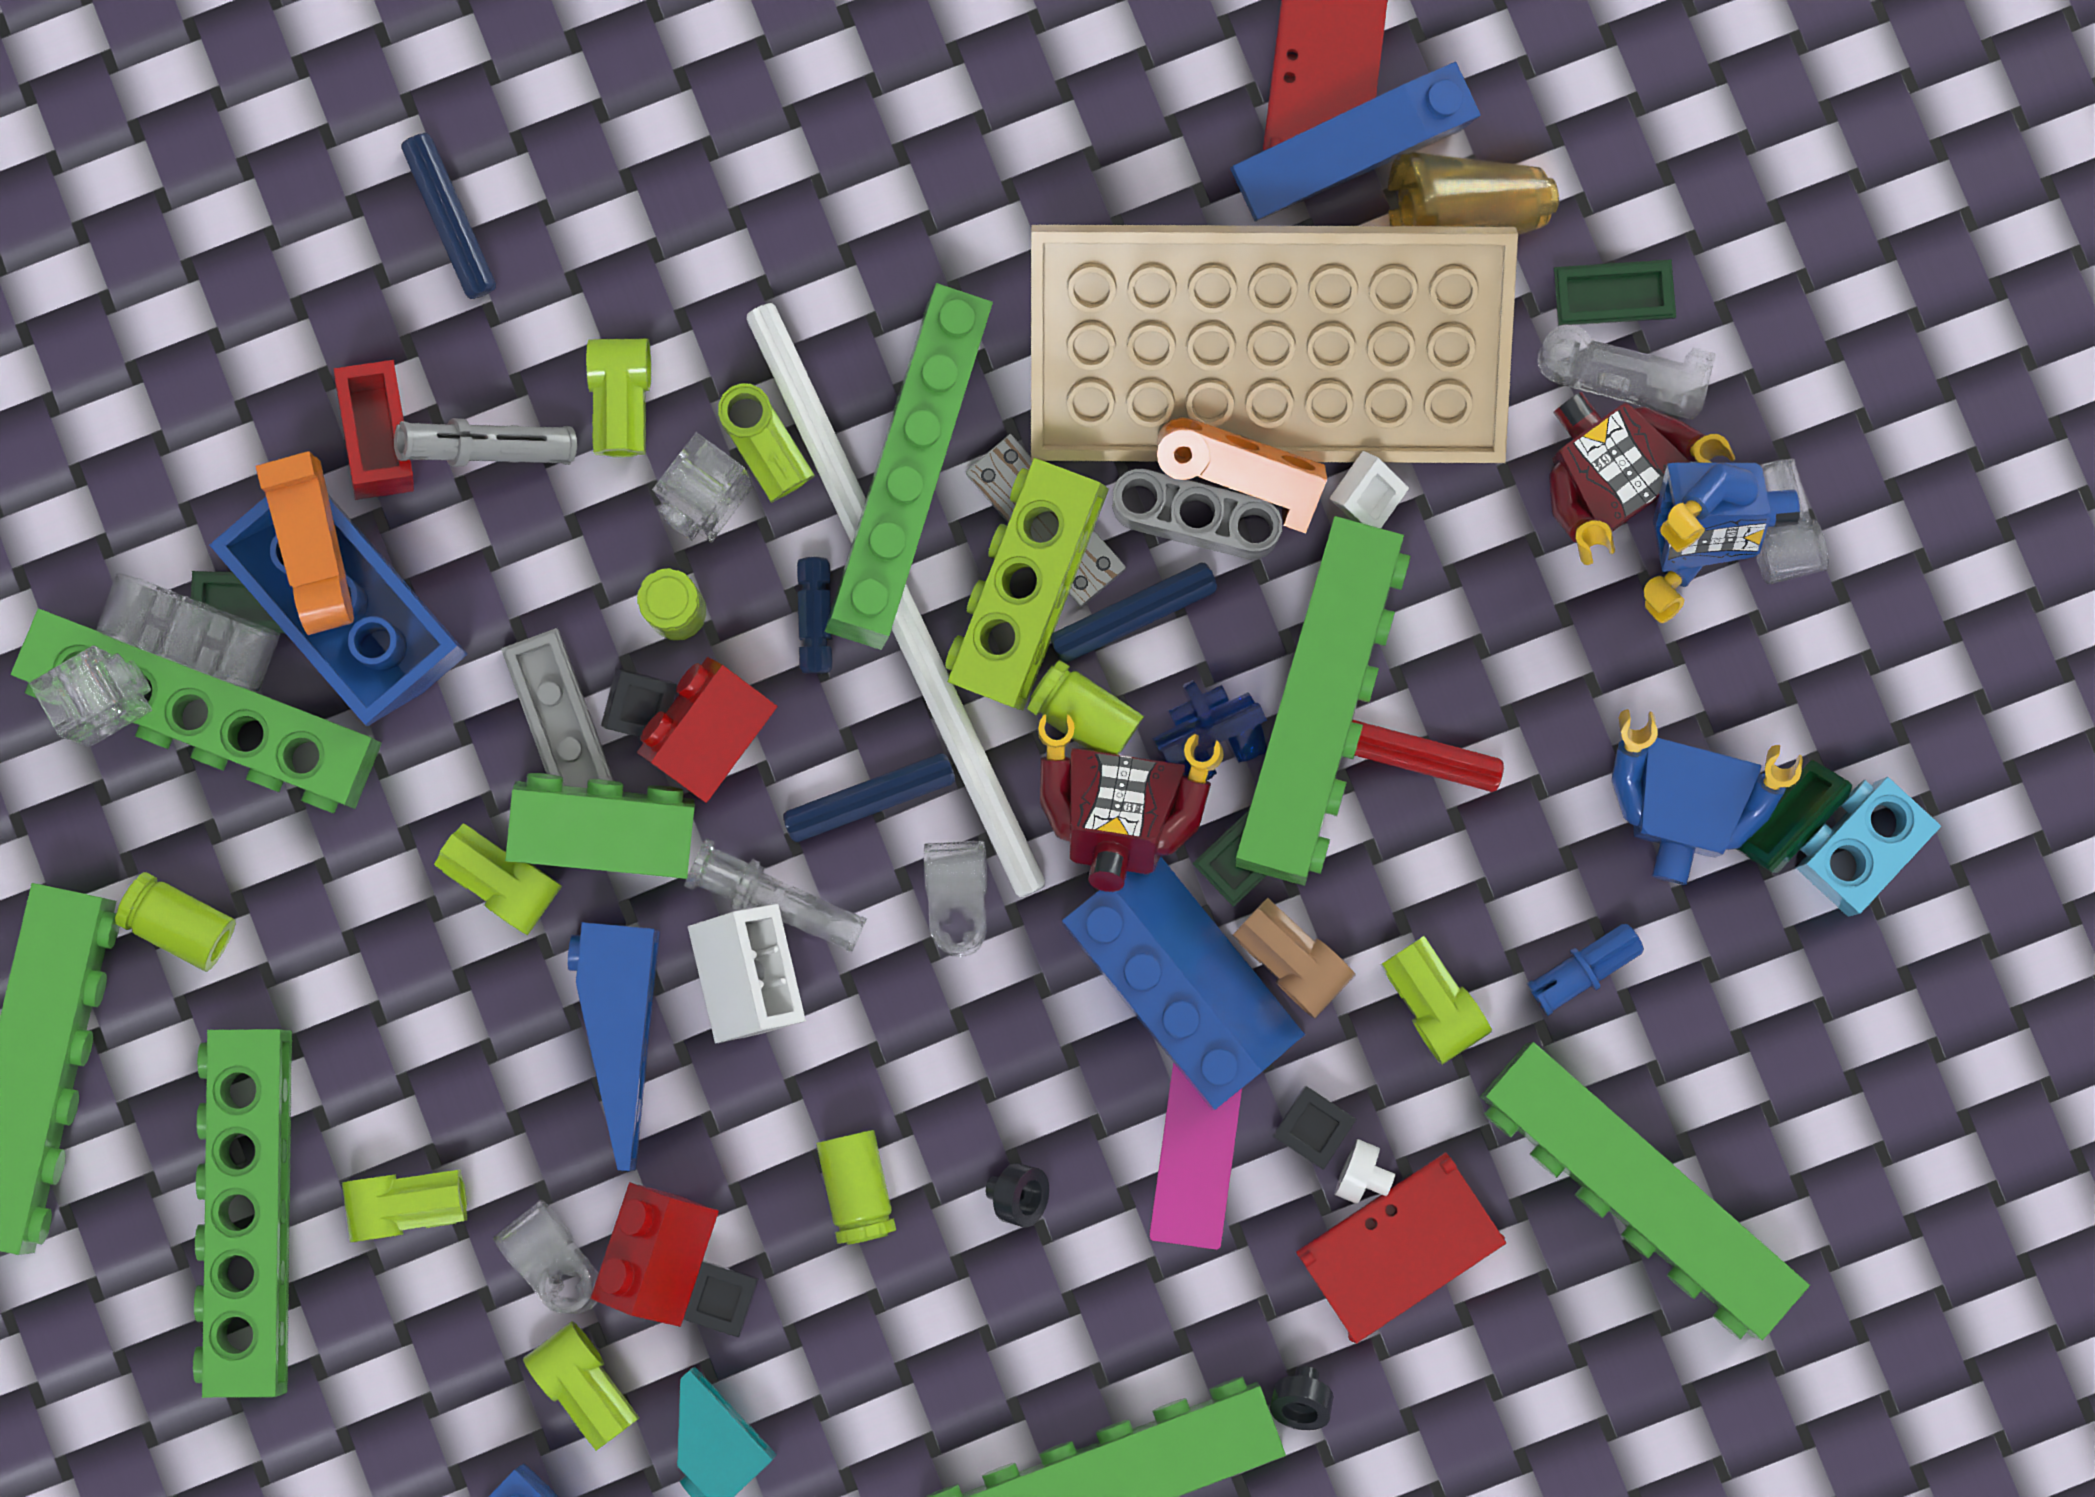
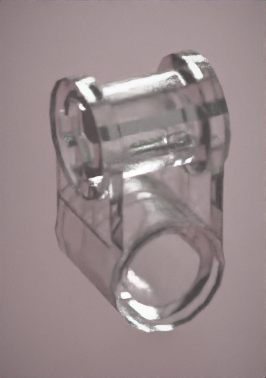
M985 840L925 843L924 874L926 895L929 900V927L932 938L940 949L950 956H970L981 948L987 931L985 894H987V859ZM962 913L967 923L975 924L974 931L964 932L963 942L954 943L949 933L942 932L943 926L953 923V914Z
M543 1199L536 1202L493 1237L494 1242L507 1261L525 1278L543 1304L550 1310L561 1314H582L592 1309L597 1301L590 1299L598 1277L597 1270L574 1242V1238L564 1222ZM563 1274L581 1277L582 1280L575 1287L580 1295L577 1300L575 1298L560 1297L559 1292L565 1287L561 1279Z

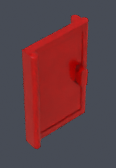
M1281 0L1263 151L1376 98L1388 0ZM1289 52H1295V53L1297 54L1298 58H1297L1294 54H1288V53H1289Z
M1445 1152L1392 1187L1387 1196L1380 1195L1296 1251V1254L1348 1331L1349 1340L1357 1344L1507 1243L1504 1235L1498 1231L1457 1169L1452 1158Z

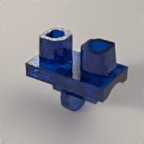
M1191 680L1182 685L1187 702L1168 710L1174 725L1177 727L1152 738L1165 762L1185 765L1184 775L1189 776L1191 764L1185 757L1184 748L1188 738L1192 735L1197 734L1199 736L1198 745L1194 750L1196 761H1208L1210 756L1206 749L1215 746L1216 740L1219 743L1227 740L1237 762H1245L1267 751L1263 729L1260 724L1267 721L1261 705L1258 702L1255 703L1249 692L1229 701L1222 685L1201 694L1195 681ZM1215 769L1208 771L1206 781L1217 774Z

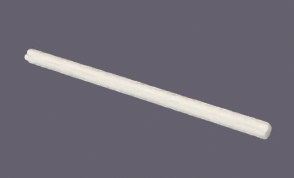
M772 303L761 305L747 314L748 324L852 543L866 498L776 306ZM905 584L892 631L1016 895L1025 897L1042 889L1045 886V879L953 684L947 682L949 674Z

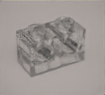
M696 432L652 490L662 504L658 512L665 517L664 521L690 541H693L697 534H700L712 543L754 486L745 467Z
M94 645L29 682L57 734L60 737L89 748L152 711L144 697L145 694L151 691V688L133 660L126 663L118 653L113 655Z

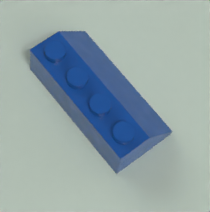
M329 494V502L352 602L354 622L307 635L298 615L293 587L290 586L269 505L265 496L209 546L366 726L371 725L424 693L468 655Z
M1161 856L1155 871L1149 874L1127 871L1125 884L1121 890L1115 892L1099 890L1062 920V925L1211 1110H1216L1305 1035Z

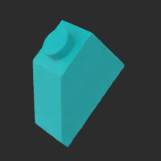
M694 1366L680 1379L677 1466L685 1476L679 1482L691 1497H735L777 1454Z

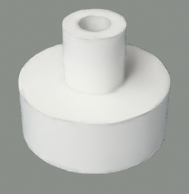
M1359 1139L1355 1140L1340 1174L1334 1195L1356 1204L1359 1203L1366 1188L1384 1196L1388 1195L1395 1174L1375 1166L1380 1151L1379 1147Z

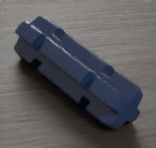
M805 557L797 562V582L799 585H802V590L798 591L799 639L803 641V647H799V667L803 673L823 674L830 672L832 669V648L827 646V640H831L832 635L824 632L831 612V592L826 590V584H830V564L827 558Z

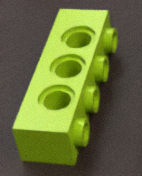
M1037 458L1033 459L1029 470L1025 468L1020 470L1010 495V501L1016 503L1008 526L1000 524L990 544L988 556L995 560L986 581L978 580L969 598L967 613L973 616L965 637L958 635L948 652L945 668L952 670L947 681L948 683L1024 711L1109 488L1098 481ZM1054 512L1059 522L1056 535L1047 542H1036L1031 534V526L1034 519L1041 513ZM1031 567L1037 577L1036 588L1028 597L1016 599L1010 591L1011 577L1017 570ZM1009 623L1015 632V642L1008 652L995 655L988 644L989 634L996 625Z

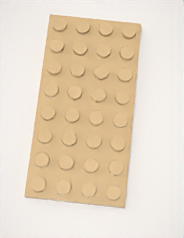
M1032 225L1031 461L1034 458L1042 461H1158L1157 438L1162 427L1173 419L1189 418L1315 462H1355L1362 451L1378 457L1382 462L1505 463L1518 245L1516 227Z

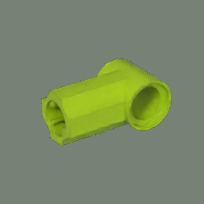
M589 339L587 342L586 366L589 392H593V452L595 455L609 457L645 455V391H650L651 350L649 339Z
M738 384L730 387L722 395L718 404V415L724 431L732 439L771 503L789 495L815 477V474L770 404L768 396L761 388L752 384ZM752 399L763 408L762 417L755 426L740 428L730 421V410L737 401Z
M463 823L444 844L434 865L461 886L485 900L484 906L528 936L562 888V885L530 863L505 861L506 852Z
M1425 936L1380 964L1386 976L1415 1018L1412 1019L1416 1030L1440 1064L1443 1065L1492 1032L1489 1022L1475 1000L1464 987L1459 988Z
M461 1169L396 1179L395 1174L342 1182L350 1242L404 1235L403 1230L430 1228L467 1221L468 1204Z
M571 1321L523 1357L524 1364L536 1383L551 1400L555 1402L558 1400L595 1451L639 1419V1416L602 1368L604 1361L600 1353L575 1322Z

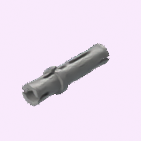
M458 418L450 419L447 424H421L401 421L400 425L396 426L394 449L400 461L447 460L448 464L452 467H464L469 461L539 462L570 465L576 456L577 438L571 426L469 425L467 420Z

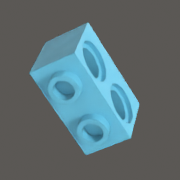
M1889 777L1875 781L1873 785L1869 784L1866 780L1858 784L1841 805L1846 814L1832 829L1824 823L1800 849L1807 856L1795 868L1848 917L1861 914L1941 827L1936 820ZM1877 805L1889 808L1895 815L1896 829L1890 837L1879 835L1871 825V814ZM1837 848L1850 852L1856 861V872L1849 881L1837 878L1831 870L1830 859Z

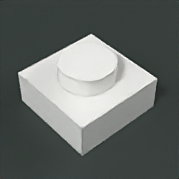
M1362 451L1329 499L1352 521L1382 528L1409 490V487L1378 457Z

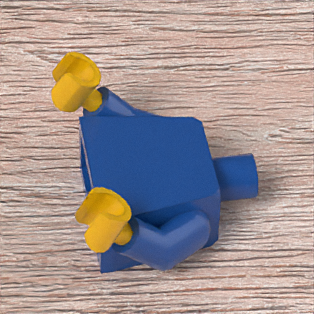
M1629 709L1623 710L1618 717L1623 740L1618 744L1611 782L1623 818L1634 825V837L1660 844L1652 876L1664 881L1687 885L1695 853L1715 858L1723 855L1725 850L1740 848L1769 820L1786 790L1785 787L1795 784L1801 776L1802 755H1798L1796 763L1788 769L1779 768L1774 764L1780 754V745L1771 746L1768 750L1765 773L1760 774L1762 766L1760 764L1657 738L1656 720L1651 711L1648 713L1647 725L1640 730L1629 728L1631 721Z

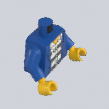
M1667 463L1653 517L1661 569L1666 575L1665 577H1654L1645 585V608L1658 622L1665 623L1681 610L1685 601L1675 589L1678 586L1687 587L1703 566L1753 558L1760 554L1768 527L1798 525L1800 504L1797 491L1795 489L1767 491L1763 469L1757 463Z

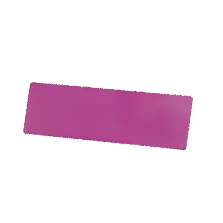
M1174 1063L1149 1237L1153 1241L1217 1250L1221 1247L1242 1089L1216 1110H1211Z

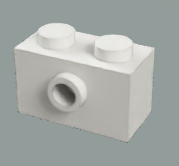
M778 904L734 911L688 926L715 1044L763 1034L806 1021Z

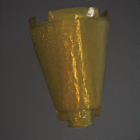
M1411 152L1399 154L1392 163L1388 179V191L1398 190L1399 209L1388 210L1390 226L1516 227L1518 236L1546 226L1550 221L1551 214L1557 211L1559 205V193L1556 182L1553 178H1548L1541 167Z

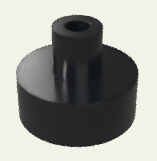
M1014 1163L1009 1165L999 1177H991L987 1182L985 1192L987 1198L993 1200L994 1211L999 1220L1027 1228L1034 1225L1046 1209L1049 1199V1182L1043 1170Z
M1299 1366L1296 1368L1294 1376L1281 1378L1275 1383L1270 1413L1279 1423L1298 1430H1316L1329 1423L1334 1398L1333 1392L1326 1384L1318 1380L1319 1372L1315 1368Z

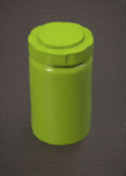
M671 568L660 569L653 574H649L641 583L637 594V604L642 616L659 635L673 641L685 640L694 636L702 628L706 618V603L693 581L685 573L679 570H672Z
M1059 660L1055 666L1052 665L1034 690L1029 699L1030 703L1027 710L1036 716L1039 713L1043 714L1042 717L1046 714V722L1065 735L1068 733L1066 726L1068 714L1073 720L1075 727L1072 740L1090 751L1119 755L1144 716L1079 672L1068 671L1070 666Z
M147 872L141 873L129 886L121 899L115 917L116 925L126 930L132 929L135 935L205 972L213 968L225 951L236 925L235 919L165 882H157V877Z
M874 1130L817 1142L816 1146L833 1223L839 1227V1231L835 1232L837 1244L847 1242V1245L865 1242L888 1236V1233L896 1231L894 1218L889 1219L892 1210Z

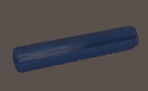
M420 133L402 142L401 149L464 293L469 299L480 298L496 289L495 280L433 139L428 133Z
M1201 562L1054 632L1051 636V644L1059 660L1068 663L1213 594L1217 590L1216 579L1210 567L1206 563Z
M940 753L787 810L783 814V820L790 838L794 842H800L952 785L955 782V774L949 758L946 754Z

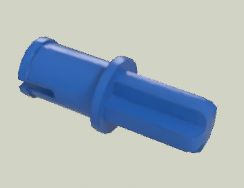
M1621 924L1581 951L1574 947L1570 950V958L1534 981H1529L1527 986L1537 1003H1541L1544 1013L1549 1016L1554 1010L1588 988L1592 987L1595 991L1600 989L1599 981L1640 956L1644 951L1643 944L1632 927L1628 924Z

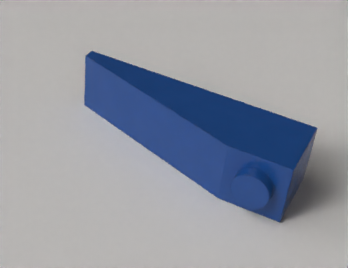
M1455 61L1233 165L1230 170L1254 222H1257L1456 134L1480 117L1481 114Z
M582 922L581 935H571L568 970L577 971V991L617 1170L635 1171L660 931L649 928Z

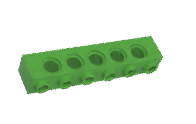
M39 608L10 674L28 682L24 692L27 695L59 706L63 696L83 703L79 715L114 728L117 718H122L139 725L135 737L169 749L173 739L194 746L190 756L194 760L223 771L228 760L250 768L246 780L280 792L283 782L305 790L301 801L335 814L339 803L356 809L382 744L372 737ZM86 657H93L97 666L95 678L88 685L77 687L73 680V670L76 664ZM148 678L152 685V696L146 705L133 709L128 701L129 688L135 681ZM204 700L208 708L206 721L195 730H187L183 723L184 709L192 701ZM250 721H259L264 733L261 744L252 751L243 752L238 745L240 729ZM314 742L319 750L317 765L307 773H298L292 761L295 750L304 743Z
M207 1030V1042H201L198 1049V1074L201 1079H207L206 1103H200L197 1110V1134L199 1139H206L205 1163L198 1165L196 1172L198 1200H205V1224H198L195 1233L196 1259L204 1261V1285H198L194 1295L195 1320L203 1322V1346H197L195 1349L193 1376L195 1383H202V1398L277 1397L287 1393L292 1030ZM245 1073L255 1082L256 1095L251 1104L241 1108L232 1100L230 1087L237 1076ZM240 1134L247 1135L255 1145V1157L246 1168L236 1166L229 1154L232 1141ZM238 1195H244L250 1199L255 1210L252 1223L245 1229L235 1226L229 1218L230 1203ZM236 1256L246 1258L254 1270L253 1280L245 1290L236 1288L228 1278L229 1264ZM235 1317L246 1320L253 1331L252 1342L245 1351L234 1348L227 1338L228 1325Z

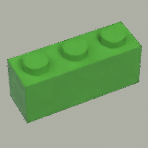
M529 773L527 774L526 782L515 781L512 789L505 861L687 879L695 799L683 798L684 790L672 786L650 785L648 786L647 794L623 792L624 784L612 780L590 779L587 781V788L563 786V777Z

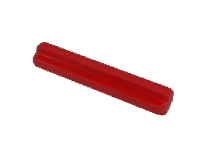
M1352 720L1354 723L1363 725L1355 756L1490 792L1497 791L1504 773V762L1500 758Z

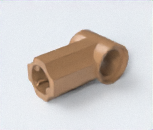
M1269 898L1232 935L1248 953L1278 978L1276 984L1314 1019L1356 976L1354 971L1321 940L1317 938L1315 940L1311 939Z

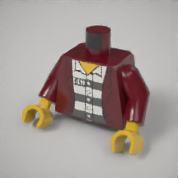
M1579 392L1553 412L1573 440L1562 447L1552 458L1554 467L1549 474L1552 515L1571 540L1577 543L1581 562L1584 565L1593 564L1591 546L1596 544L1604 545L1608 548L1610 554L1615 553L1612 532L1659 498L1667 463H1691L1696 461L1697 463H1712L1710 460L1715 456H1725L1733 462L1735 456L1725 437L1719 434L1705 435L1681 420L1645 406L1633 408L1625 402L1604 418H1601L1584 394Z
M1046 714L1041 718L1038 735L1042 743L1047 746V756L1041 758L1040 764L1041 808L1055 835L1062 840L1069 841L1070 859L1078 864L1091 865L1088 880L1094 888L1105 892L1121 890L1125 884L1127 871L1143 874L1155 871L1160 856L1173 854L1198 831L1211 783L1206 781L1208 771L1216 769L1223 760L1224 752L1217 740L1212 758L1205 762H1198L1195 760L1194 750L1198 745L1199 736L1194 734L1188 738L1184 748L1185 757L1191 764L1188 776L1184 775L1185 765L1090 750L1072 748L1070 759L1065 757V746L1069 744L1074 734L1075 727L1071 717L1067 714L1066 726L1068 733L1060 740H1053L1047 736L1044 729Z

